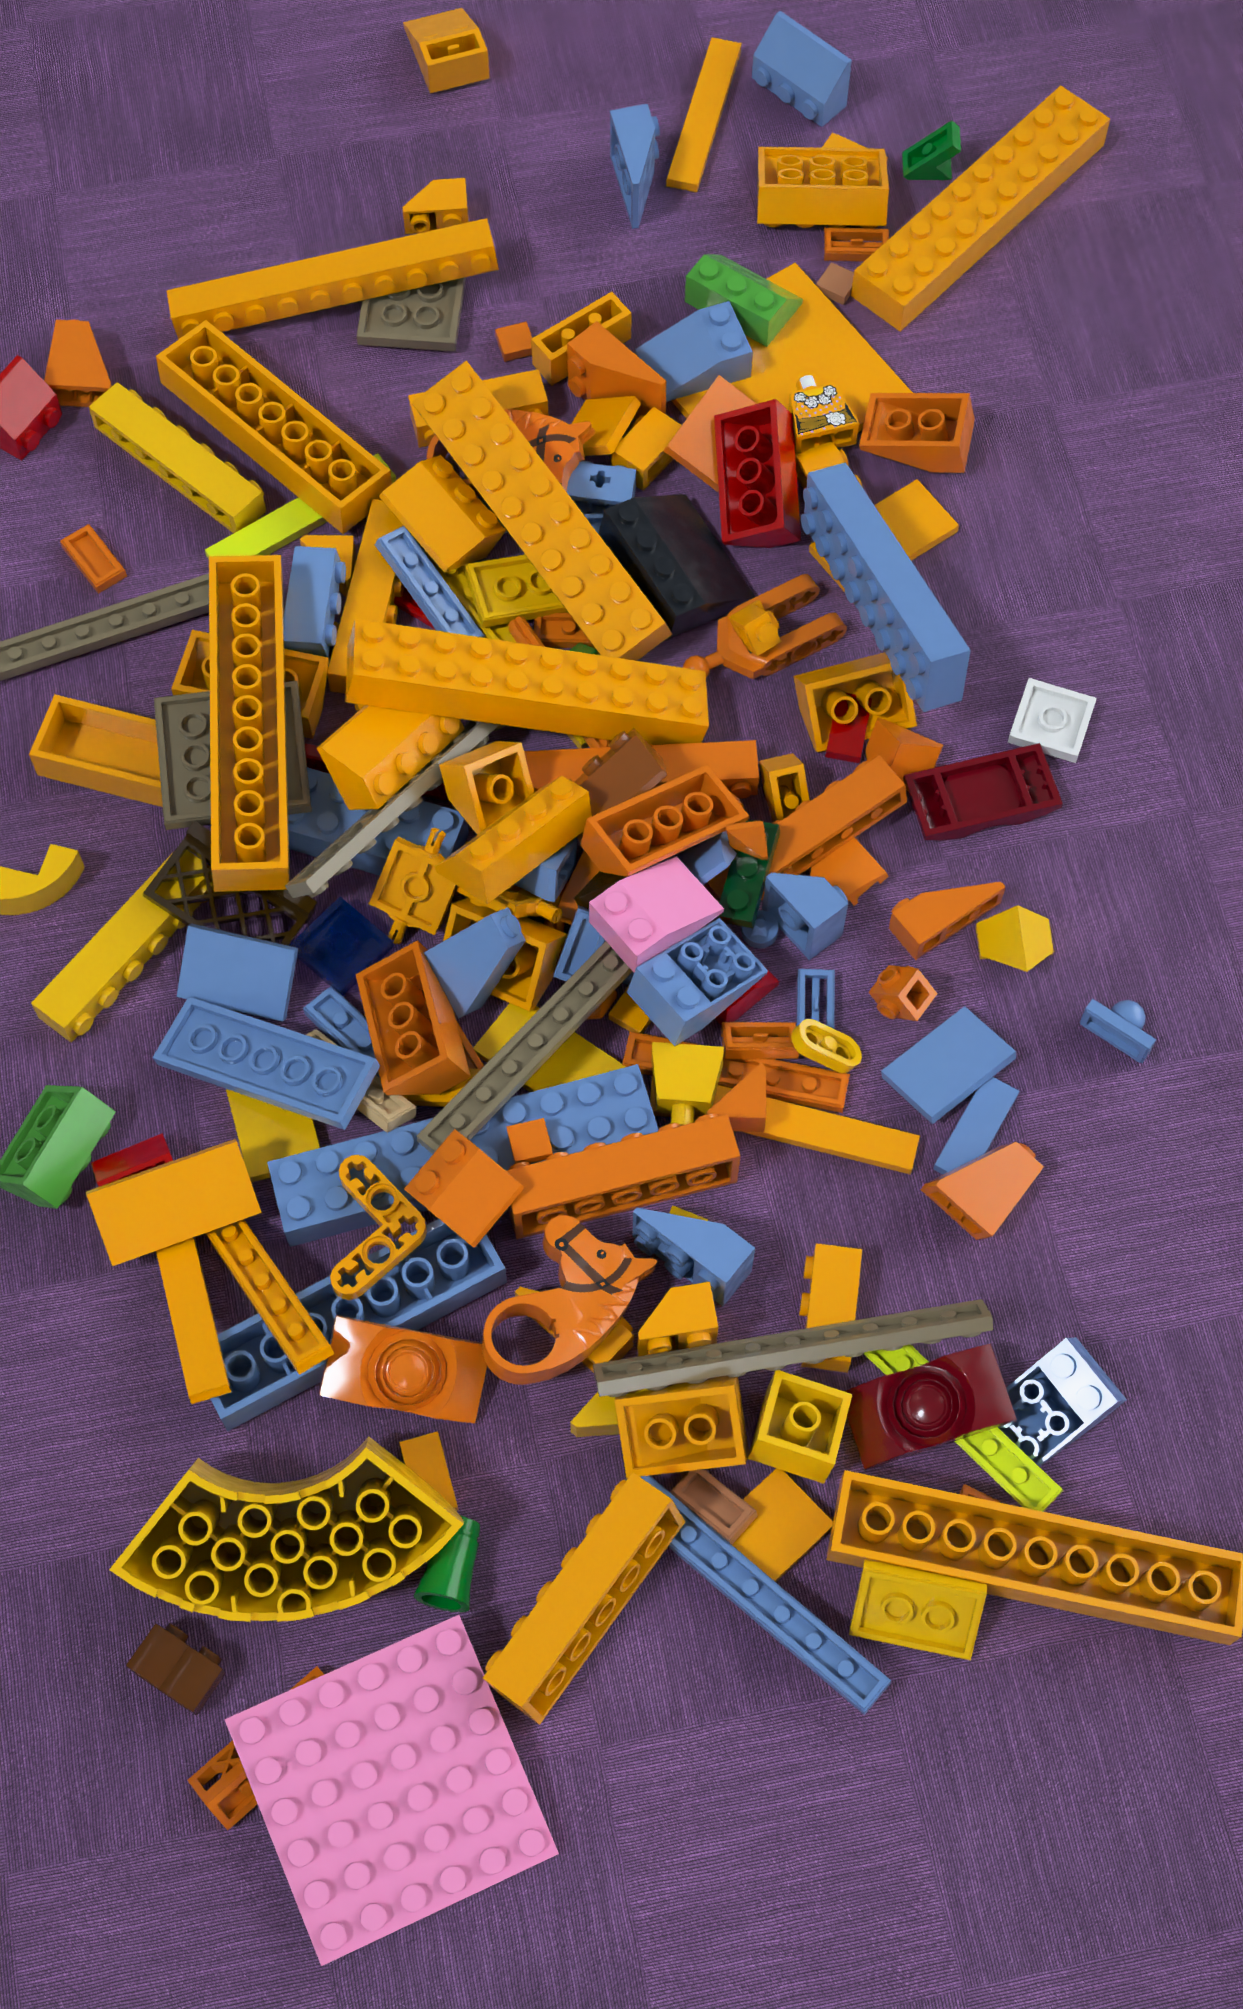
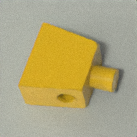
M652 1042L651 1062L657 1112L671 1114V1123H678L680 1126L694 1123V1115H706V1112L712 1107L723 1067L724 1047L678 1044L674 1046L672 1043Z

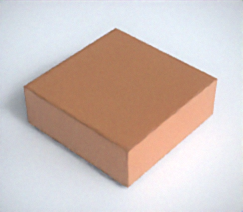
M831 262L816 283V286L827 298L844 305L851 295L854 272Z

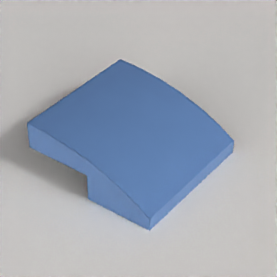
M724 831L686 849L677 857L699 882L704 885L726 869L737 853L728 844L727 831Z

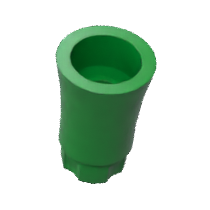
M461 1516L464 1521L463 1526L438 1553L428 1560L424 1574L414 1593V1598L418 1602L449 1612L469 1611L472 1575L479 1547L477 1540L480 1533V1524L465 1516Z

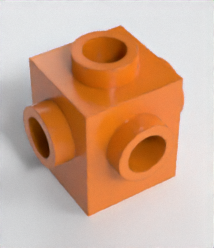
M888 965L879 974L876 983L868 992L878 1004V1011L885 1017L912 1021L919 1020L938 994L918 968Z

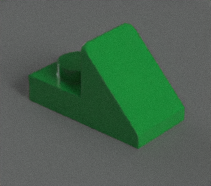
M951 120L903 151V177L907 180H951V158L961 152L960 126Z

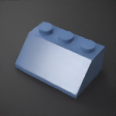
M779 11L774 16L753 55L752 79L760 86L767 88L777 95L784 103H788L797 109L807 119L823 127L847 106L852 60L785 13Z

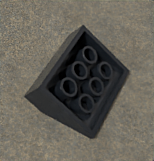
M686 494L634 497L604 509L598 534L665 621L672 633L668 639L724 616L738 605L756 597Z

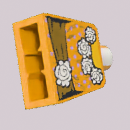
M807 375L801 377L796 382L798 391H793L790 394L788 410L793 414L795 455L831 441L837 448L856 444L859 422L838 386L833 383L818 386L814 376Z

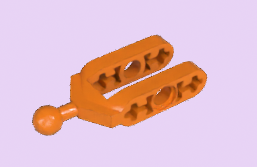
M802 574L738 605L727 616L719 619L717 625V651L706 657L690 656L685 660L683 668L705 671L706 678L711 669L721 664L751 679L761 675L769 676L834 644L844 636L847 626L837 613H828L781 636L782 642L759 656L748 651L735 632L728 617L756 600H760L764 610H770L777 620L808 605L818 596L820 589L811 575Z

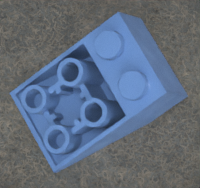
M718 918L636 967L627 993L667 1039L676 1046L702 1030L764 977L768 970L730 928Z
M638 1207L633 1211L632 1237L635 1239V1245L645 1254L652 1256L654 1253L665 1262V1268L678 1279L685 1277L693 1284L710 1282L713 1300L722 1307L752 1272L755 1247L725 1224Z
M1076 1337L1065 1338L1006 1387L1017 1421L999 1426L998 1428L1040 1467L1096 1426L1127 1399Z

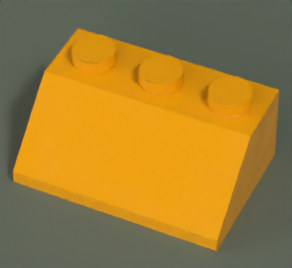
M441 455L418 462L379 495V498L444 573L486 558L506 531L497 520L496 515L488 510L475 495L474 490L454 471L453 466Z
M885 652L793 676L799 710L816 752L825 751L827 748L832 719L837 723L847 724L856 718L858 705L846 693L856 694L859 704L869 712L864 740L870 739L878 717L905 729L917 726L913 700L909 697L906 685L900 675H896L893 672L890 660ZM869 697L872 698L871 708L868 706ZM842 700H847L848 711L843 717L835 716L834 709L836 704Z
M469 897L452 903L443 941L497 911L489 907L474 905L469 901ZM521 917L518 921L526 941L490 995L530 1012L534 1010L553 979V973L568 934L530 918Z

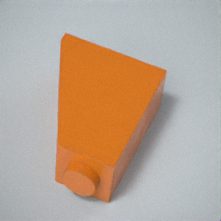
M56 319L44 381L56 393L61 406L89 407L112 387L89 321L76 319Z
M1013 1142L999 1146L925 1183L920 1190L973 1238L979 1240L992 1237L1044 1166L1035 1159L1036 1155L1029 1147Z

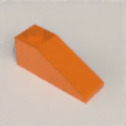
M994 882L920 893L911 900L905 898L893 907L888 928L910 955L917 960L1000 904L1006 886L1002 882Z

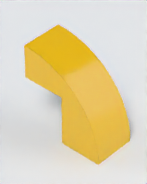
M50 844L38 875L0 866V915L31 913L43 909L62 898L76 884L85 868L79 851Z

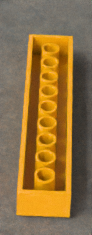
M1060 85L854 270L851 297L901 332L1104 146L1110 118Z
M467 360L412 402L419 414L600 655L638 661L672 635L665 621Z
M281 555L209 556L211 872L214 892L287 890L285 885L290 882Z
M357 618L354 620L347 646V703L605 740H613L622 731L628 734L635 728L650 745L702 743L709 727L706 672L701 670Z
M847 1470L844 1471L840 1480L826 1558L828 1561L863 1568L864 1559L969 1580L987 1584V1594L1225 1645H1231L1242 1637L1243 1553Z

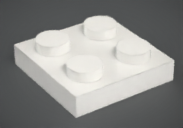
M1029 678L1007 743L1021 747L1040 743L1044 754L1076 763L1097 698Z

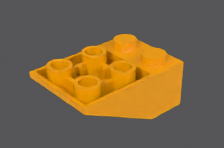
M463 8L403 22L404 29L430 93L490 79L488 49L478 26Z

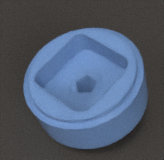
M758 910L754 927L742 926V938L753 948L762 949L769 947L775 942L778 935V922L776 918L767 911Z

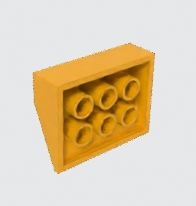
M758 147L757 224H764L767 227L796 224L801 228H810L814 225H828L831 228L857 225L862 228L875 229L878 226H886L889 183L885 149ZM817 154H828V155H856V156H848V157H845V158H832V157H829V156H823V155L816 156V155H817ZM859 156H879V158H862ZM805 171L809 172V178L804 176Z

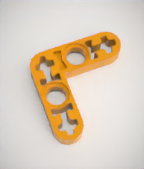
M351 1155L344 1159L340 1164L339 1177L344 1189L380 1227L332 1269L330 1275L332 1288L337 1296L346 1300H353L362 1296L424 1241L427 1234L426 1223L422 1214L368 1158L362 1155ZM352 1168H355L357 1171L364 1168V1177L371 1185L367 1191L359 1179L354 1178L350 1181L351 1175L349 1171ZM382 1192L389 1193L394 1198L390 1208L381 1211L372 1206V1199L375 1195ZM403 1222L409 1225L416 1222V1234L404 1233L398 1238L401 1248L396 1249L392 1239L387 1237V1235L391 1233L393 1239H396L402 1233L401 1224ZM376 1245L386 1246L390 1250L389 1258L379 1264L371 1262L368 1259V1252L372 1247ZM361 1259L365 1268L371 1274L366 1275L363 1269L355 1277L356 1286L351 1287L349 1284L341 1287L343 1283L341 1276L344 1273L352 1276L359 1271L360 1267L356 1261Z

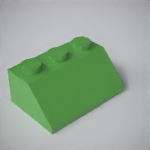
M704 254L686 275V303L697 309H703L730 301L744 334L766 347L803 303L802 298L723 255Z
M46 1085L0 1159V1188L39 1207L58 1209L69 1198L72 1192L71 1186L78 1174L89 1165L92 1157L91 1152L96 1144L108 1133L111 1127L110 1121L116 1111L83 1087Z

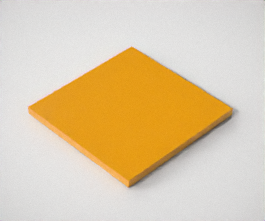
M796 263L767 278V280L802 298L803 303L767 347L746 336L753 351L751 377L730 384L756 404L777 399L788 409L790 394L793 391H798L796 382L803 376L812 375L815 377L818 386L830 383L838 386L858 419V432L863 430L871 393H913ZM707 390L671 401L687 419Z

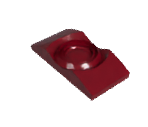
M1040 743L906 774L903 777L924 840L962 839L993 826L1020 825L1058 810L1063 805Z
M991 1343L944 1355L926 1364L881 1376L844 1391L852 1394L847 1417L864 1470L1017 1421Z

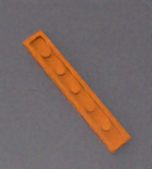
M630 1031L622 1066L628 1067L638 1064L641 1074L653 1076L651 1062L652 1042H671L667 1038ZM682 1041L681 1043H679V1044L698 1045V1044H693V1043H688V1042H683V1041ZM723 1055V1067L718 1082L720 1086L734 1088L762 1063L766 1067V1097L843 1113L850 1074L775 1059H724Z

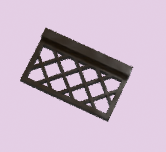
M196 821L186 831L185 838L143 892V897L187 926L190 924L205 927L214 925V929L219 930L218 924L239 921L242 935L247 936L244 920L265 917L269 935L252 938L274 943L275 940L283 939L280 944L290 946L302 927L309 922L317 906V902L309 896L293 898L288 890L212 893L209 875H212L211 868H207L206 864L207 862L211 865V831ZM187 849L200 857L202 869L181 872L179 860ZM174 866H175V868H176V873H175V874H169V873L171 872V870H172V869L174 868ZM204 876L207 894L186 897L183 879ZM178 880L181 898L166 900L155 892L163 882ZM254 893L262 899L264 910L243 913L240 895ZM235 897L238 914L217 917L214 900ZM209 901L212 918L197 921L190 916L188 904ZM268 903H269L270 905H272L273 907H275V908L269 909V908H268ZM183 905L184 911H182L176 906ZM285 914L296 921L290 931L274 934L270 916Z

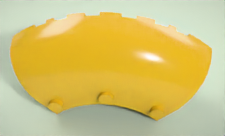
M369 1436L359 1448L334 1467L317 1475L291 1482L263 1483L240 1479L225 1474L197 1458L109 1570L135 1588L153 1597H158L166 1602L180 1606L179 1608L190 1612L195 1611L218 1616L220 1619L230 1621H296L359 1604L392 1585H396L438 1553L463 1526L464 1521L459 1513L436 1490Z

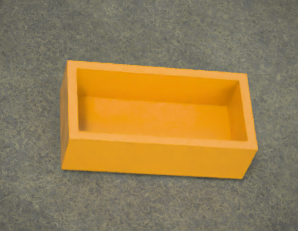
M54 694L29 753L37 775L163 807L156 720Z

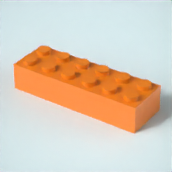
M706 1114L697 1118L694 1123L682 1126L678 1123H671L659 1128L658 1132L647 1135L632 1133L624 1136L620 1142L608 1145L604 1142L593 1143L586 1146L581 1152L573 1154L558 1152L548 1156L542 1162L531 1164L525 1161L513 1164L506 1171L525 1187L508 1207L516 1240L544 1233L547 1223L559 1215L572 1216L580 1223L633 1210L637 1207L640 1208L737 1183L741 1156L728 1114L721 1116Z

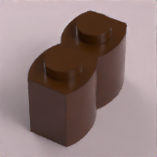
M155 1623L126 1664V1667L197 1716L226 1674L219 1667L223 1659L204 1646L199 1651L188 1646L185 1642L189 1636L171 1623L165 1629Z

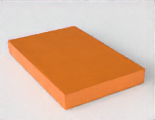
M718 375L664 449V452L718 492L714 415L755 405L756 403Z

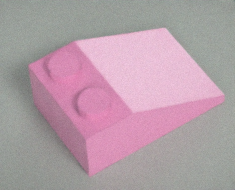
M676 856L618 881L589 902V923L627 966L635 972L636 967L700 930L723 913L724 908Z

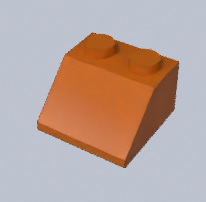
M454 1129L404 1190L475 1248L525 1187L480 1148Z

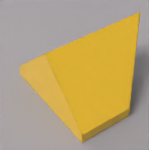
M1019 905L976 923L980 959L988 958L1028 972L1046 957L1053 955L1049 919Z

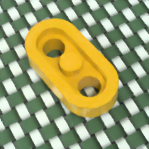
M814 1019L803 1020L791 1033L792 1043L799 1054L836 1072L848 1073L861 1062L862 1053L860 1047L851 1037Z

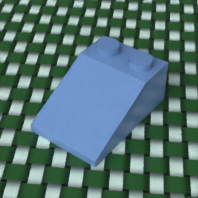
M648 104L610 110V158L632 229L639 228L654 176L655 159H659V149L655 139L656 136L660 135L659 123L656 116H651Z
M730 301L695 311L635 349V354L667 381L666 402L708 390L718 375L729 383L751 377L753 351Z

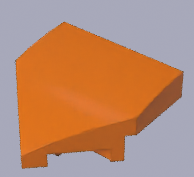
M853 838L813 865L810 876L824 877L832 886H838L853 906L859 903L858 898L877 881L881 884L889 877L886 871L856 838Z

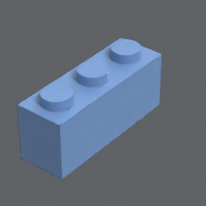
M295 546L284 611V649L329 658L330 646H335L337 630L334 625L335 614L339 615L341 611V595L338 593L339 585L344 583L346 579V564L341 562L336 548Z

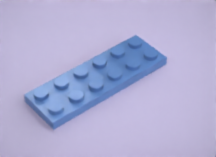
M190 996L152 1057L159 1066L343 1130L347 1128L380 1068L376 1058Z

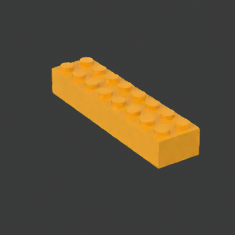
M207 320L156 355L161 384L342 534H345L368 516L372 499L381 500L379 495L392 484L391 470Z

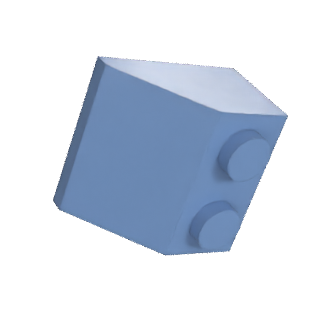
M770 873L766 876L762 910L771 913L776 918L778 927L808 960H811L843 935L848 900L838 886H832L824 877Z

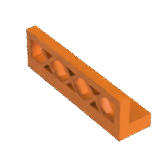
M316 1666L291 1689L325 1674ZM233 1740L187 1780L227 1831L257 1805ZM222 1773L221 1778L208 1790L204 1788V1785L216 1774Z

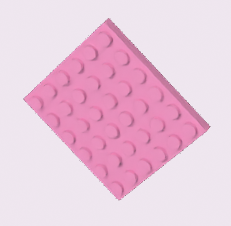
M460 1615L454 1616L224 1719L321 1966L559 1854L490 1687L483 1679V1670Z

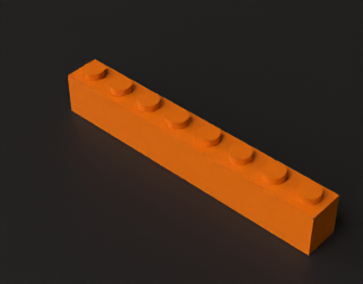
M756 740L651 745L663 758L667 771V776L653 788L708 764L727 789L739 799L747 798L750 795H758L759 769ZM611 748L524 751L534 792L561 776L575 782L584 773L582 768L591 758L596 755L601 758Z

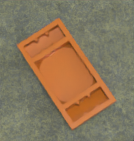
M335 1316L330 1340L334 1354L326 1359L319 1391L320 1396L368 1407L405 1411L435 1419L466 1423L476 1422L487 1370V1364L482 1354L481 1342Z

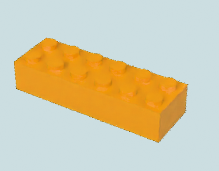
M633 1472L627 1480H622L616 1485L611 1493V1502L602 1514L598 1513L592 1518L586 1528L587 1535L578 1548L573 1547L567 1552L561 1563L562 1570L553 1582L548 1581L544 1584L536 1597L537 1604L528 1616L524 1615L516 1622L511 1631L512 1638L503 1650L496 1651L486 1665L485 1670L487 1672L483 1679L500 1696L539 1725L685 1523L681 1513L670 1497Z

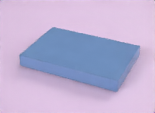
M190 924L187 928L176 997L187 999L190 996L226 1009L283 1022L287 1017L298 948Z
M964 1006L881 1070L882 1078L931 1124H934L1015 1060L1016 1051Z

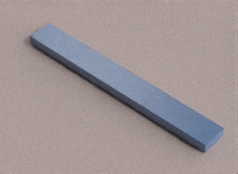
M650 1475L641 1476L646 1482L670 1497L685 1520L684 1525L668 1547L865 1715L891 1684V1680Z

